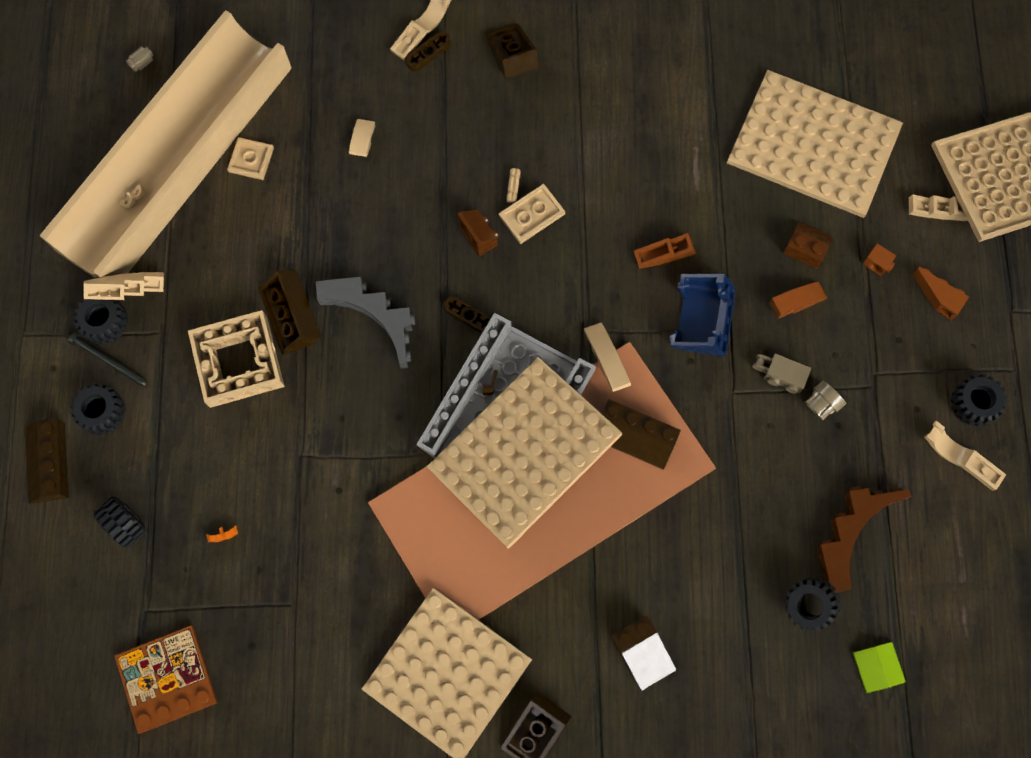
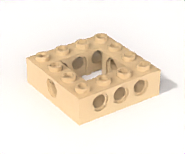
M263 310L188 331L204 402L210 408L285 387L268 319ZM250 340L255 350V362L260 369L252 372L246 371L245 374L234 377L228 376L227 379L223 380L216 350Z

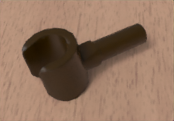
M498 370L493 371L489 384H483V395L491 396L494 394V384Z

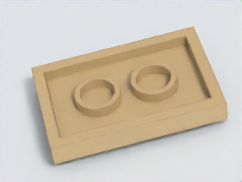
M542 184L500 212L499 217L519 244H522L565 215V210L547 187Z

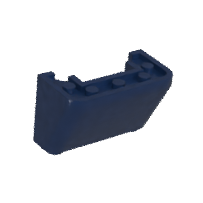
M681 274V279L678 281L677 286L678 291L684 297L679 330H674L670 334V345L678 350L725 356L728 349L735 299L733 283L725 274Z

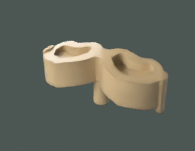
M138 184L135 190L131 193L127 192L128 196L118 204L126 209L132 208L135 200L143 198L144 188Z

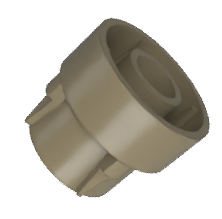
M824 380L813 389V395L805 402L810 410L821 420H824L834 411L838 412L846 405L845 400Z

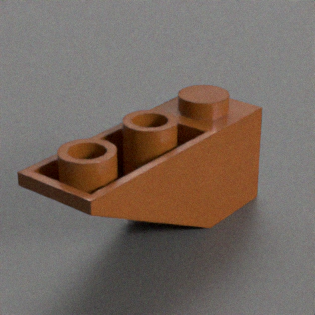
M919 266L913 273V277L935 311L952 321L959 314L969 296L965 295L961 289L949 285L946 280L934 276L926 268Z

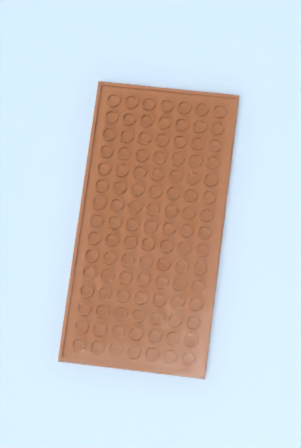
M630 342L616 351L631 382V386L613 392L597 361L593 364L596 366V369L581 396L601 414L608 399L680 429L681 432L664 470L610 447L508 549L426 466L368 502L425 598L435 588L473 617L480 620L716 469Z

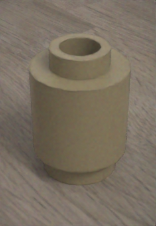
M140 46L128 56L126 63L134 72L141 71L153 61V53L148 47L143 48Z

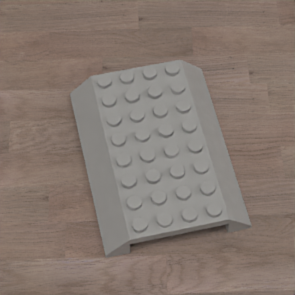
M494 313L416 445L433 458H436L538 357L580 395L593 375L596 366L581 358L576 361L512 327L511 321ZM498 370L494 384V394L491 396L483 395V384H489L493 371Z

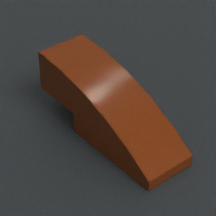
M686 233L673 239L666 238L634 250L639 268H646L686 258L696 254L690 235Z
M815 282L773 297L769 303L777 318L780 319L788 314L797 313L827 299V296L819 282Z

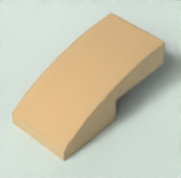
M357 119L351 138L349 154L367 157L371 146V137L375 129L374 121Z

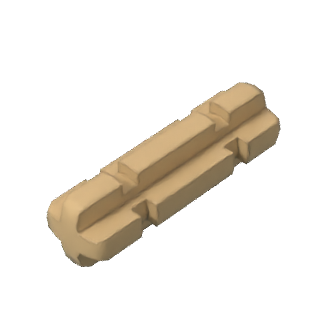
M518 168L510 170L507 202L512 204L517 201L520 169Z

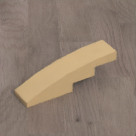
M918 195L909 197L910 215L968 221L956 196L950 199L935 195L930 198Z
M164 272L119 274L84 281V299L124 300V295L144 296V291L163 292Z
M602 322L584 328L592 351L599 362V367L612 391L631 386L624 366Z

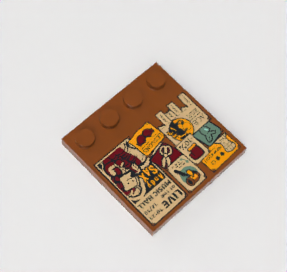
M192 625L115 655L138 734L218 703L199 641Z

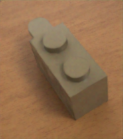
M757 354V362L753 364V368L765 373L764 379L769 384L785 387L791 393H800L804 389L811 371L810 367L778 354H774L772 358ZM764 363L769 364L768 368L763 366Z

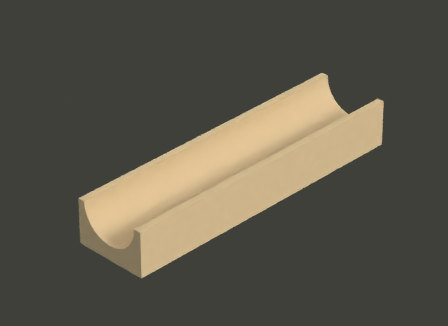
M225 10L40 234V237L57 253L95 279L128 274L292 69L284 46L277 43L271 49L259 43L240 27L231 13ZM140 184L144 188L143 198L135 200L132 208L126 209L121 207L118 203L128 196L127 192L131 193Z

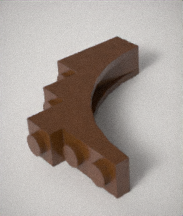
M862 486L850 488V491L844 494L848 512L836 514V518L831 520L835 542L834 539L822 541V544L817 546L824 581H828L830 587L834 586L836 588L834 590L835 593L852 589L850 560L854 543L861 529L882 508L911 498L909 489L902 490V487L890 489V493L883 494L881 490L871 492L870 495L869 488L862 489Z

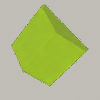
M892 642L853 653L866 693L906 682Z

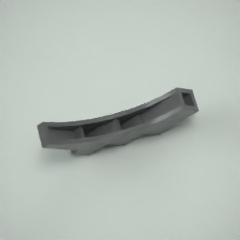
M361 277L316 281L317 300L320 305L349 307L375 320L393 341L400 368H408V362H411L410 350H407L406 344L410 343L408 332L413 331L412 325H415L414 313L411 314L409 307L391 309V300L387 298L386 293L367 294V284L363 283Z

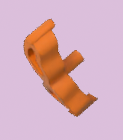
M235 525L234 528L225 533L223 527L219 528L220 534L206 535L209 543L220 542L233 538L238 534Z

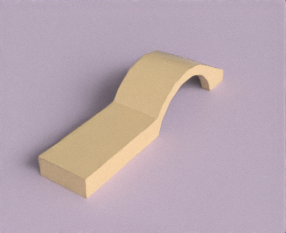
M431 0L424 14L419 19L411 21L391 47V52L406 61L408 54L414 51L423 37L439 24L451 0Z
M935 421L931 432L925 435V439L932 448L947 461L965 469L992 491L997 490L1006 474L975 450L965 448L954 442L945 433V427Z

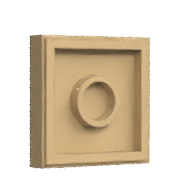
M238 137L227 169L228 172L264 180L274 149L273 145Z

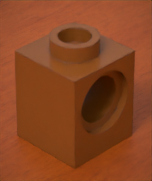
M877 243L863 262V265L882 276L885 271L889 273L894 267L895 263L893 260L896 255Z

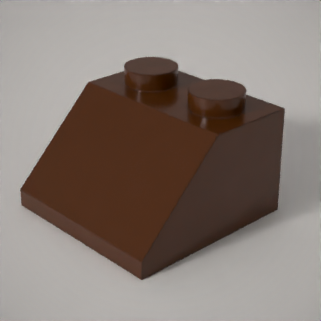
M478 210L457 213L459 228L479 257L498 246L497 238L499 236L494 228L490 229L488 219L484 214L481 215Z
M798 222L783 254L818 269L830 247L833 237Z

